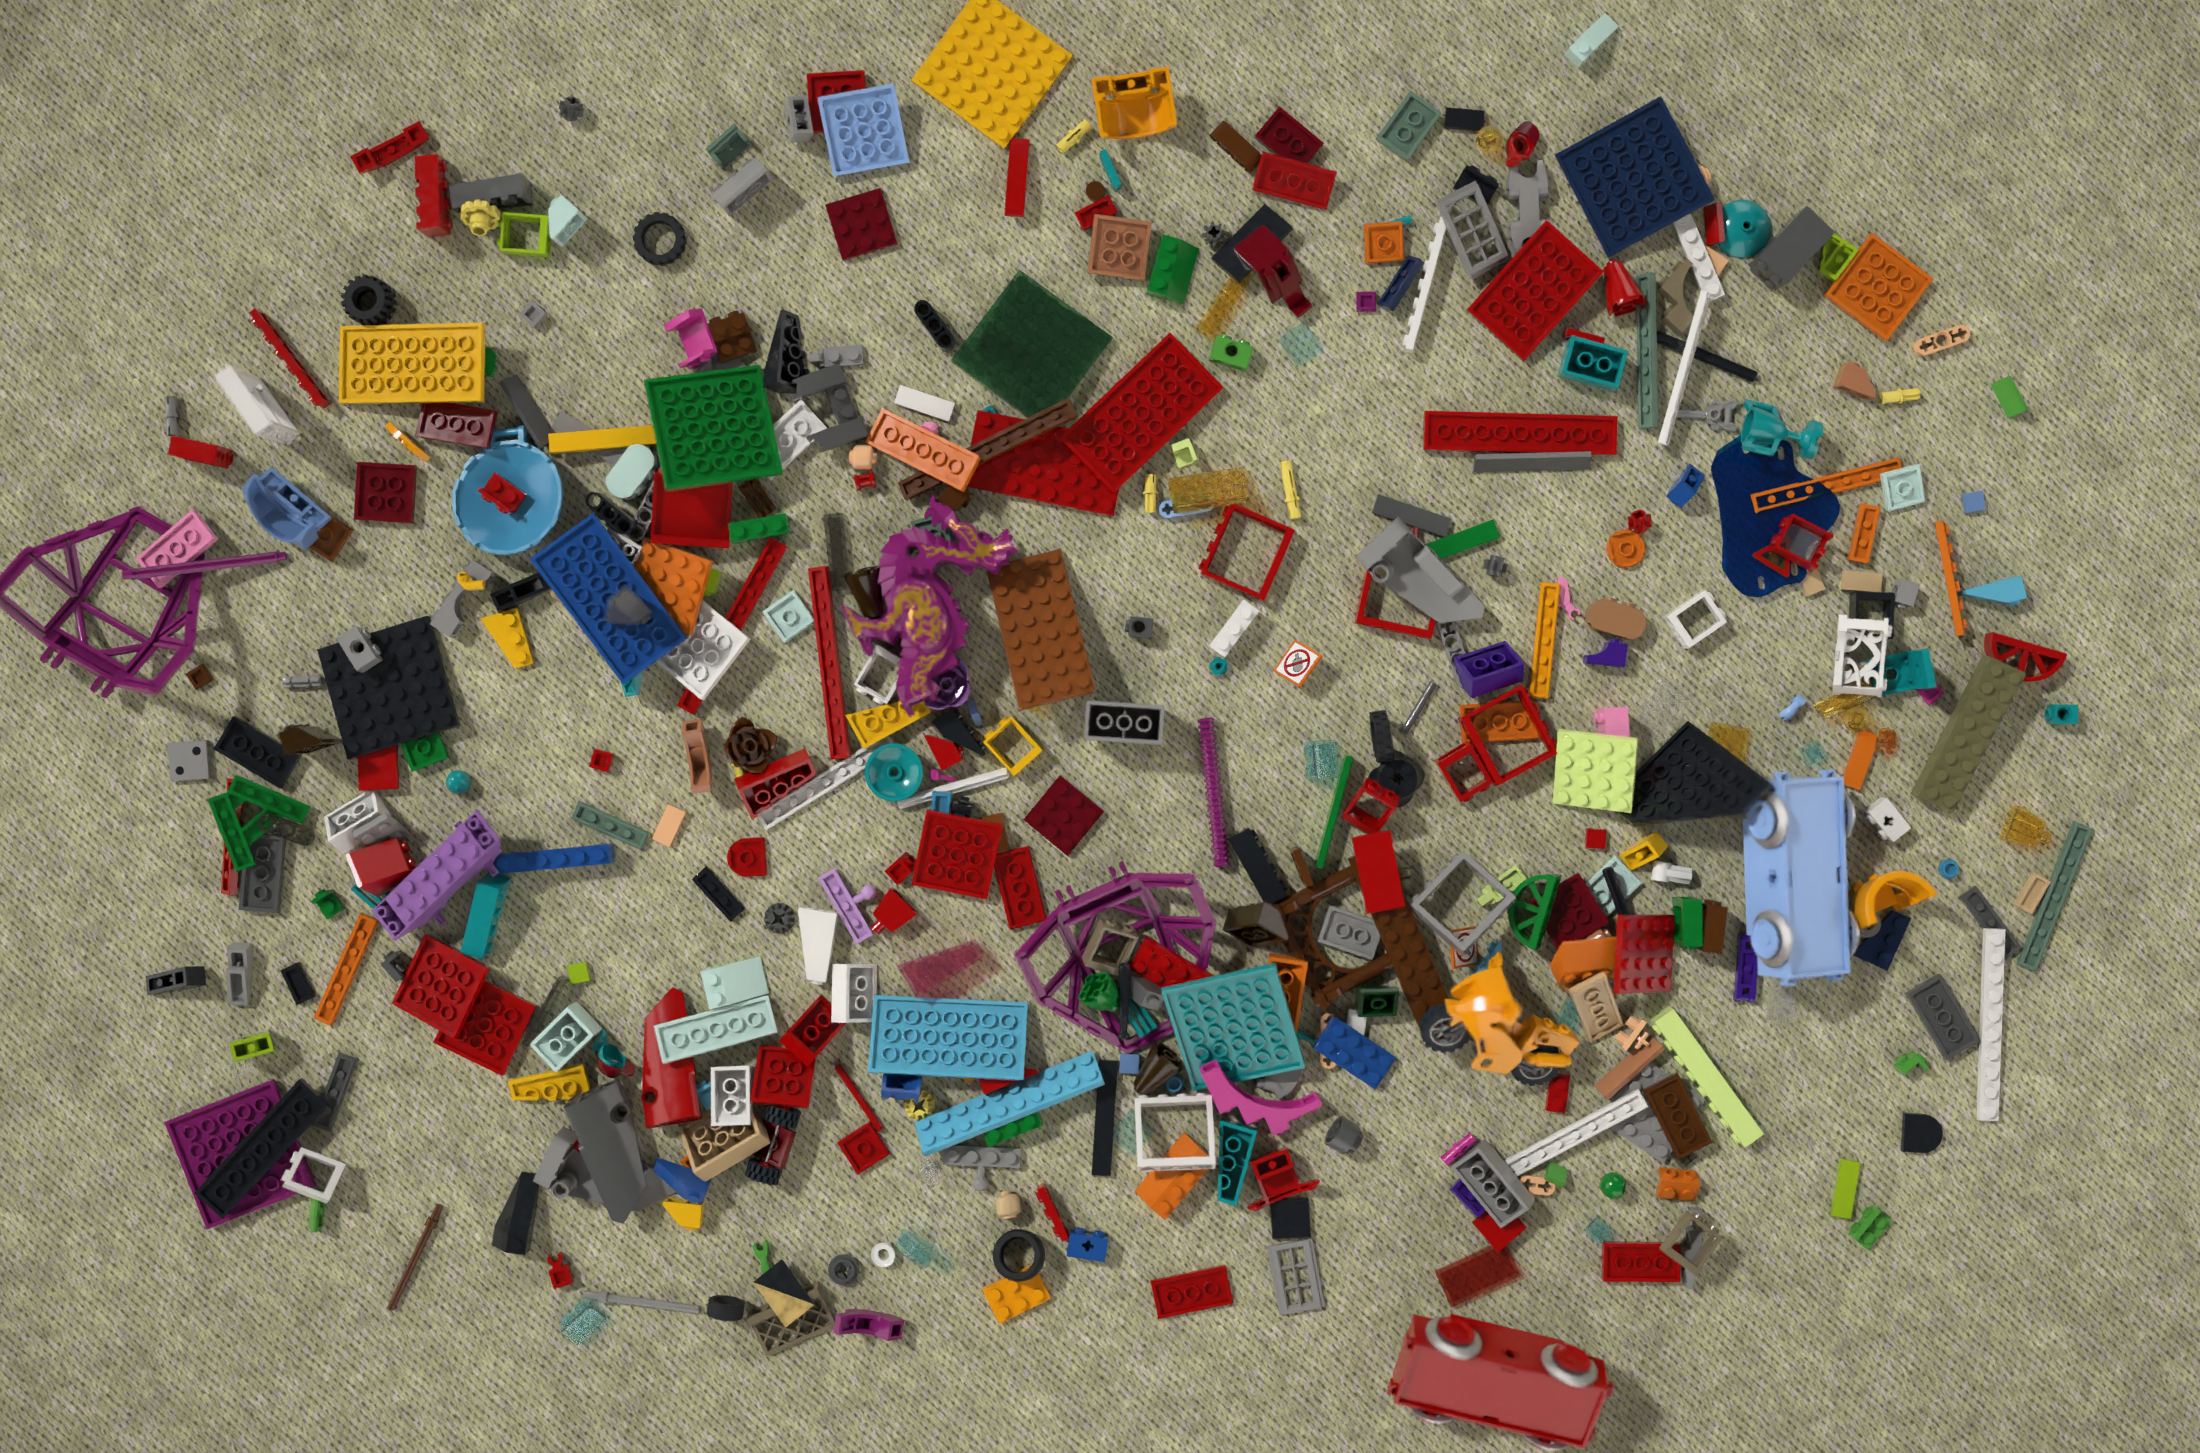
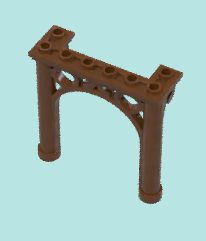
M1351 866L1277 903H1272V907L1279 910L1288 935L1287 943L1284 944L1288 953H1293L1295 958L1306 961L1305 955H1311L1315 959L1319 957L1321 960L1314 963L1312 971L1307 966L1305 987L1311 988L1313 994L1310 996L1317 1008L1321 1007L1323 1011L1327 1010L1326 1007L1329 1006V1001L1393 969L1387 953L1359 967L1346 968L1330 962L1316 946L1312 934L1314 911L1325 897L1357 881ZM1313 902L1309 908L1308 914H1305L1304 912L1297 910ZM1287 914H1289L1288 917H1287V922H1286L1284 916L1287 915ZM1295 915H1301L1306 919L1305 928L1301 931L1295 930L1291 923V919ZM1307 932V936L1304 937L1305 943L1302 948H1299L1292 933L1304 935ZM1320 965H1326L1331 968V975L1328 980L1323 981L1319 979L1316 970ZM1335 971L1349 973L1333 982ZM1317 983H1319V984H1321V985H1325V986L1322 987V988H1319V986H1318Z

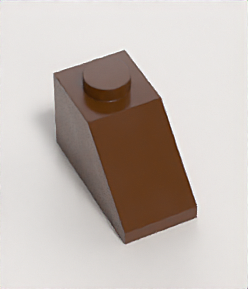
M947 485L936 502H941L944 506L947 505L953 512L959 511L963 507H968L972 501V498H970L972 494L966 489L962 492Z

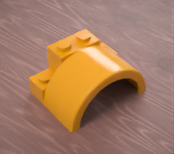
M1169 66L1112 77L1107 75L1091 78L1101 138L1106 140H1126L1147 137L1166 132L1177 125ZM1151 88L1159 89L1158 92L1151 94ZM1112 94V100L1106 99L1108 95Z
M1893 871L1881 876L1876 873L1867 877L1868 882L1863 884L1862 881H1858L1850 885L1852 889L1848 890V898L1851 902L1850 911L1853 913L1859 929L1878 922L1875 913L1892 905L1897 912L1938 895L1925 879L1906 871Z

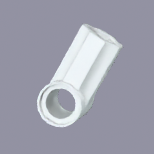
M1654 860L1652 880L1672 881L1681 884L1690 883L1692 868Z

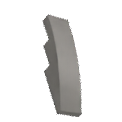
M1690 1206L1691 1214L1696 1212L1698 1215L1702 1217L1701 1208H1699L1698 1206ZM1692 1220V1226L1685 1228L1686 1246H1681V1255L1689 1261H1692L1701 1249L1703 1240V1229ZM1681 1265L1683 1285L1687 1289H1692L1696 1276Z

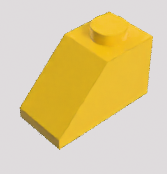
M1655 831L1643 837L1619 856L1629 870L1632 871L1660 857L1668 845L1659 832Z
M666 1198L663 1201L664 1208L679 1226L685 1227L686 1230H697V1228L702 1226L705 1201H703L702 1205L677 1198Z

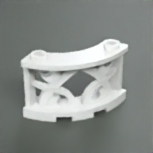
M1839 615L1835 648V660L1839 661H1835L1832 695L1844 693L1881 697L1882 690L1886 691L1887 679H1883L1887 637H1891L1892 625H1888V618H1884V620L1848 619L1847 615ZM1865 630H1873L1867 636L1864 634ZM1874 630L1881 631L1880 635L1877 637L1873 636L1872 634L1874 633ZM1855 637L1858 638L1855 644H1847V640L1852 639L1854 642ZM1863 641L1873 652L1874 656L1864 667L1858 670L1857 663L1852 658L1844 656V652L1855 650ZM1881 641V648L1879 650L1875 643ZM1879 662V671L1877 672L1873 668ZM1852 664L1855 672L1852 673V669L1845 670V665ZM1864 676L1865 682L1869 684L1868 679L1875 677L1876 687H1861L1860 678ZM1853 681L1857 682V686L1842 685Z

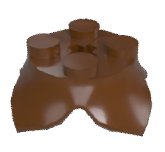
M740 717L730 729L729 737L724 744V751L735 767H742L752 773H763L768 766L766 757L775 749L778 736L765 728L756 729L750 719Z

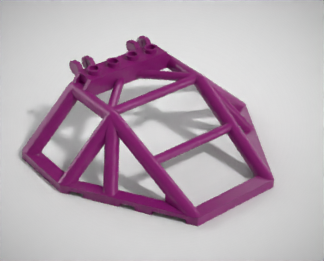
M138 506L129 509V512L105 521L99 520L88 524V527L81 530H72L45 540L43 544L24 548L0 574V609L48 647L41 655L40 661L46 663L53 656V653L56 652L57 656L50 665L53 669L58 668L63 663L64 658L94 674L97 676V679L90 688L93 692L98 691L104 681H106L108 684L101 692V697L107 698L115 687L157 696L195 650L203 571L181 574L173 591L165 586L157 588L151 578L137 579L169 598L150 638L84 601L109 563L122 571L132 568L114 556L137 522L161 536L172 527ZM114 529V534L82 580L75 543ZM63 548L69 579L47 562L42 555ZM205 551L194 561L204 560ZM30 564L70 597L45 626L41 625L4 594ZM189 588L187 611L173 621ZM82 609L141 643L100 651L89 646ZM73 613H75L79 639L60 629ZM185 626L184 640L171 637ZM157 648L177 651L153 680L134 677ZM138 652L127 666L110 658L111 656Z
M1122 861L1119 862V866L1124 875L1117 878L1115 869L1112 866L1108 867L1113 880L1075 897L1071 886L1068 885L1066 890L1071 899L1065 902L1062 893L1059 890L1055 891L1060 904L1016 951L1014 956L1039 1005L1053 1010V1013L1076 1026L1079 1025L1085 1028L1087 1032L1098 1038L1101 1037L1128 1054L1174 1033V1029L1169 1019L1156 1025V1029L1142 1038L1136 1034L1127 1040L1118 1039L1120 1024L1113 1012L1099 1010L1108 1029L1078 1012L1081 977L1085 983L1086 977L1089 974H1093L1090 968L1085 966L1082 959V954L1088 945H1084L1098 913L1113 908L1144 917V919L1131 924V926L1138 930L1153 923L1160 944L1175 952L1171 939L1196 957V965L1204 970L1209 965L1213 933L1216 930L1217 923L1195 874L1128 873ZM1149 887L1188 888L1201 917L1162 916ZM1140 895L1146 910L1124 904L1123 902ZM1087 919L1076 942L1069 926ZM1057 928L1070 954V958L1043 987L1029 958ZM1178 929H1203L1200 946ZM1116 933L1108 934L1102 937L1098 947L1123 937V935ZM1070 977L1068 1004L1066 1006L1052 998V995Z

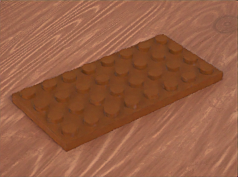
M1061 549L1009 561V565H1004L1000 568L998 575L987 570L1019 710L1023 711L1096 693Z

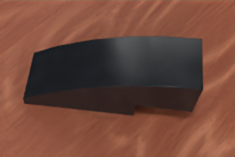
M538 572L507 585L508 587L493 592L490 596L498 613H501L531 600L551 588Z

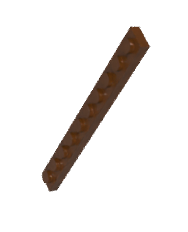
M1067 398L966 448V450L982 457L977 465L979 466L1077 418L1078 415L1071 399ZM920 471L899 481L898 485L904 499L908 501L944 482Z

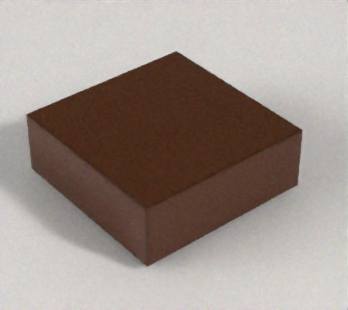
M201 664L186 673L195 690H199L214 681L205 664Z

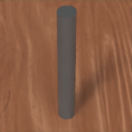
M1430 681L1402 727L1401 731L1408 734L1435 689V683Z

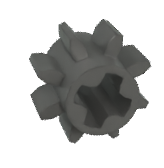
M569 96L565 98V101L560 100V114L567 121H576L578 117L583 116V104L576 97Z
M1212 221L1211 226L1204 225L1206 233H1202L1201 237H1206V245L1210 242L1215 247L1216 242L1223 243V238L1220 236L1225 235L1226 231H1221V223L1217 226ZM1212 230L1217 234L1215 238L1211 235Z
M1490 555V559L1484 560L1483 569H1487L1486 575L1500 577L1501 573L1505 574L1508 564L1504 563L1505 558Z

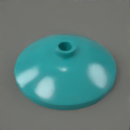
M1736 200L1722 208L1725 242L1717 244L1720 249L1728 255L1737 258L1751 257L1760 252L1768 243L1771 235V222L1766 211L1757 203L1749 200ZM1744 223L1748 224V229L1744 228Z
M892 743L877 748L870 755L865 766V779L868 787L876 796L887 801H901L910 797L917 791L923 778V767L920 758L912 749L902 744ZM892 769H898L899 773L897 776L892 774Z

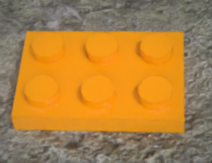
M1030 1264V1265H1028V1266H1026V1267H1024V1268H1022V1269H1020V1270H1018V1271H1016V1272H1024V1271H1026L1032 1264ZM1039 1273L1027 1281L1017 1282L1002 1278L982 1288L999 1324L1051 1299Z

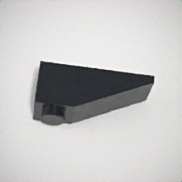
M205 966L181 967L146 976L147 995L193 989L206 985Z

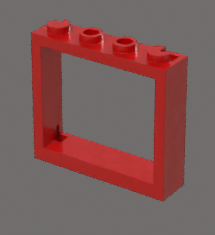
M1231 502L1230 506L1226 505L1221 516L1225 518L1222 524L1218 523L1214 534L1217 536L1214 542L1210 540L1206 549L1209 552L1207 559H1202L1198 569L1201 570V575L1264 602L1295 529ZM1233 512L1284 533L1259 593L1208 571Z
M1366 569L1354 623L1432 639L1436 620L1430 616L1427 629L1363 616L1372 575Z
M1517 685L1458 717L1470 743L1494 782L1492 783L1494 786H1498L1558 754L1556 752L1557 742L1554 738H1550L1548 725L1545 721H1541L1537 705L1535 703L1532 704L1529 699L1531 697L1530 692L1522 685ZM1517 694L1547 751L1500 775L1470 718Z

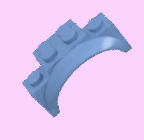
M272 467L260 477L256 474L252 475L243 487L244 499L262 528L276 539L297 544L304 551L319 538L317 532L331 520V517Z

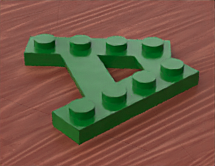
M237 774L226 793L207 799L236 872L256 865L249 846L284 816L303 824L311 807ZM249 801L264 808L243 828L241 827L235 809L243 802Z

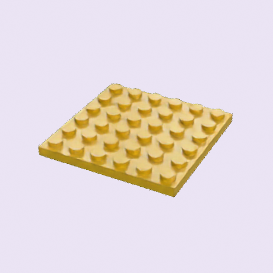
M969 0L911 81L1005 150L1010 144V140L1018 133L1073 55L998 0Z

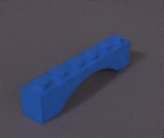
M613 843L550 850L503 853L495 858L493 865L499 871L498 874L609 864L615 862Z

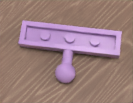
M836 868L818 877L855 943L858 944L872 936L874 933L858 908L857 903L864 899H874L877 894L876 888L873 885H866L862 888L861 893L852 897Z

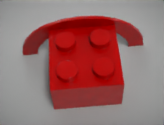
M1283 1147L1250 1160L1263 1197L1249 1204L1247 1208L1256 1212L1286 1197L1314 1190L1320 1180L1314 1179L1299 1183L1287 1148Z

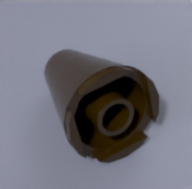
M878 566L858 569L855 574L852 571L844 574V579L864 618L871 620L880 618V614L883 613V595L881 585L878 584L880 567Z
M1155 1042L1133 1082L1134 1090L1139 1095H1149L1184 1069L1183 1061H1178L1175 1058L1177 1054L1161 1042L1157 1045V1042Z

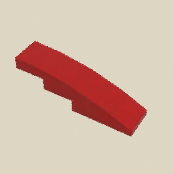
M1012 138L1010 140L1005 216L1024 217L1030 139Z

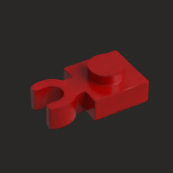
M562 1252L557 1254L558 1261L553 1259L552 1254L547 1257L548 1263L553 1266V1268L548 1270L553 1289L574 1282L569 1263L565 1265L562 1263L564 1259Z

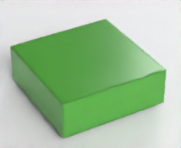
M1550 1161L1547 1165L1544 1179L1562 1188L1565 1185L1568 1169Z

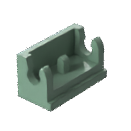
M733 124L710 144L706 151L724 169L751 143L741 130Z

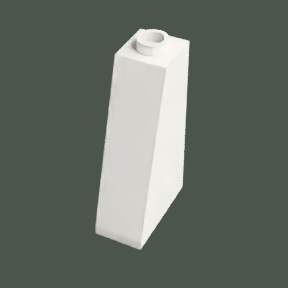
M800 906L798 915L806 978L811 980L813 984L823 985V982H827L829 978L839 914L835 911Z

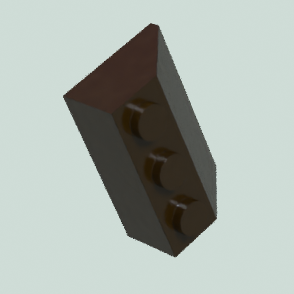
M292 724L283 727L284 731L278 732L284 755L308 754L342 743L341 738L317 726H310V724Z
M1266 901L1229 909L1222 929L1251 947L1286 941L1288 939L1279 910L1272 907V904Z

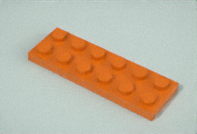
M883 408L865 441L866 444L962 492L965 491L982 458Z

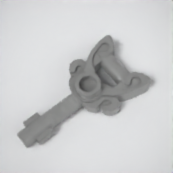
M1714 400L1707 407L1706 411H1692L1689 408H1681V410H1678L1677 417H1680V420H1689V418L1705 419L1712 431H1716L1720 427L1723 430L1734 432L1736 431V426L1732 422V410L1737 406L1738 401H1728L1721 404L1719 400ZM1722 409H1724V422L1720 418Z

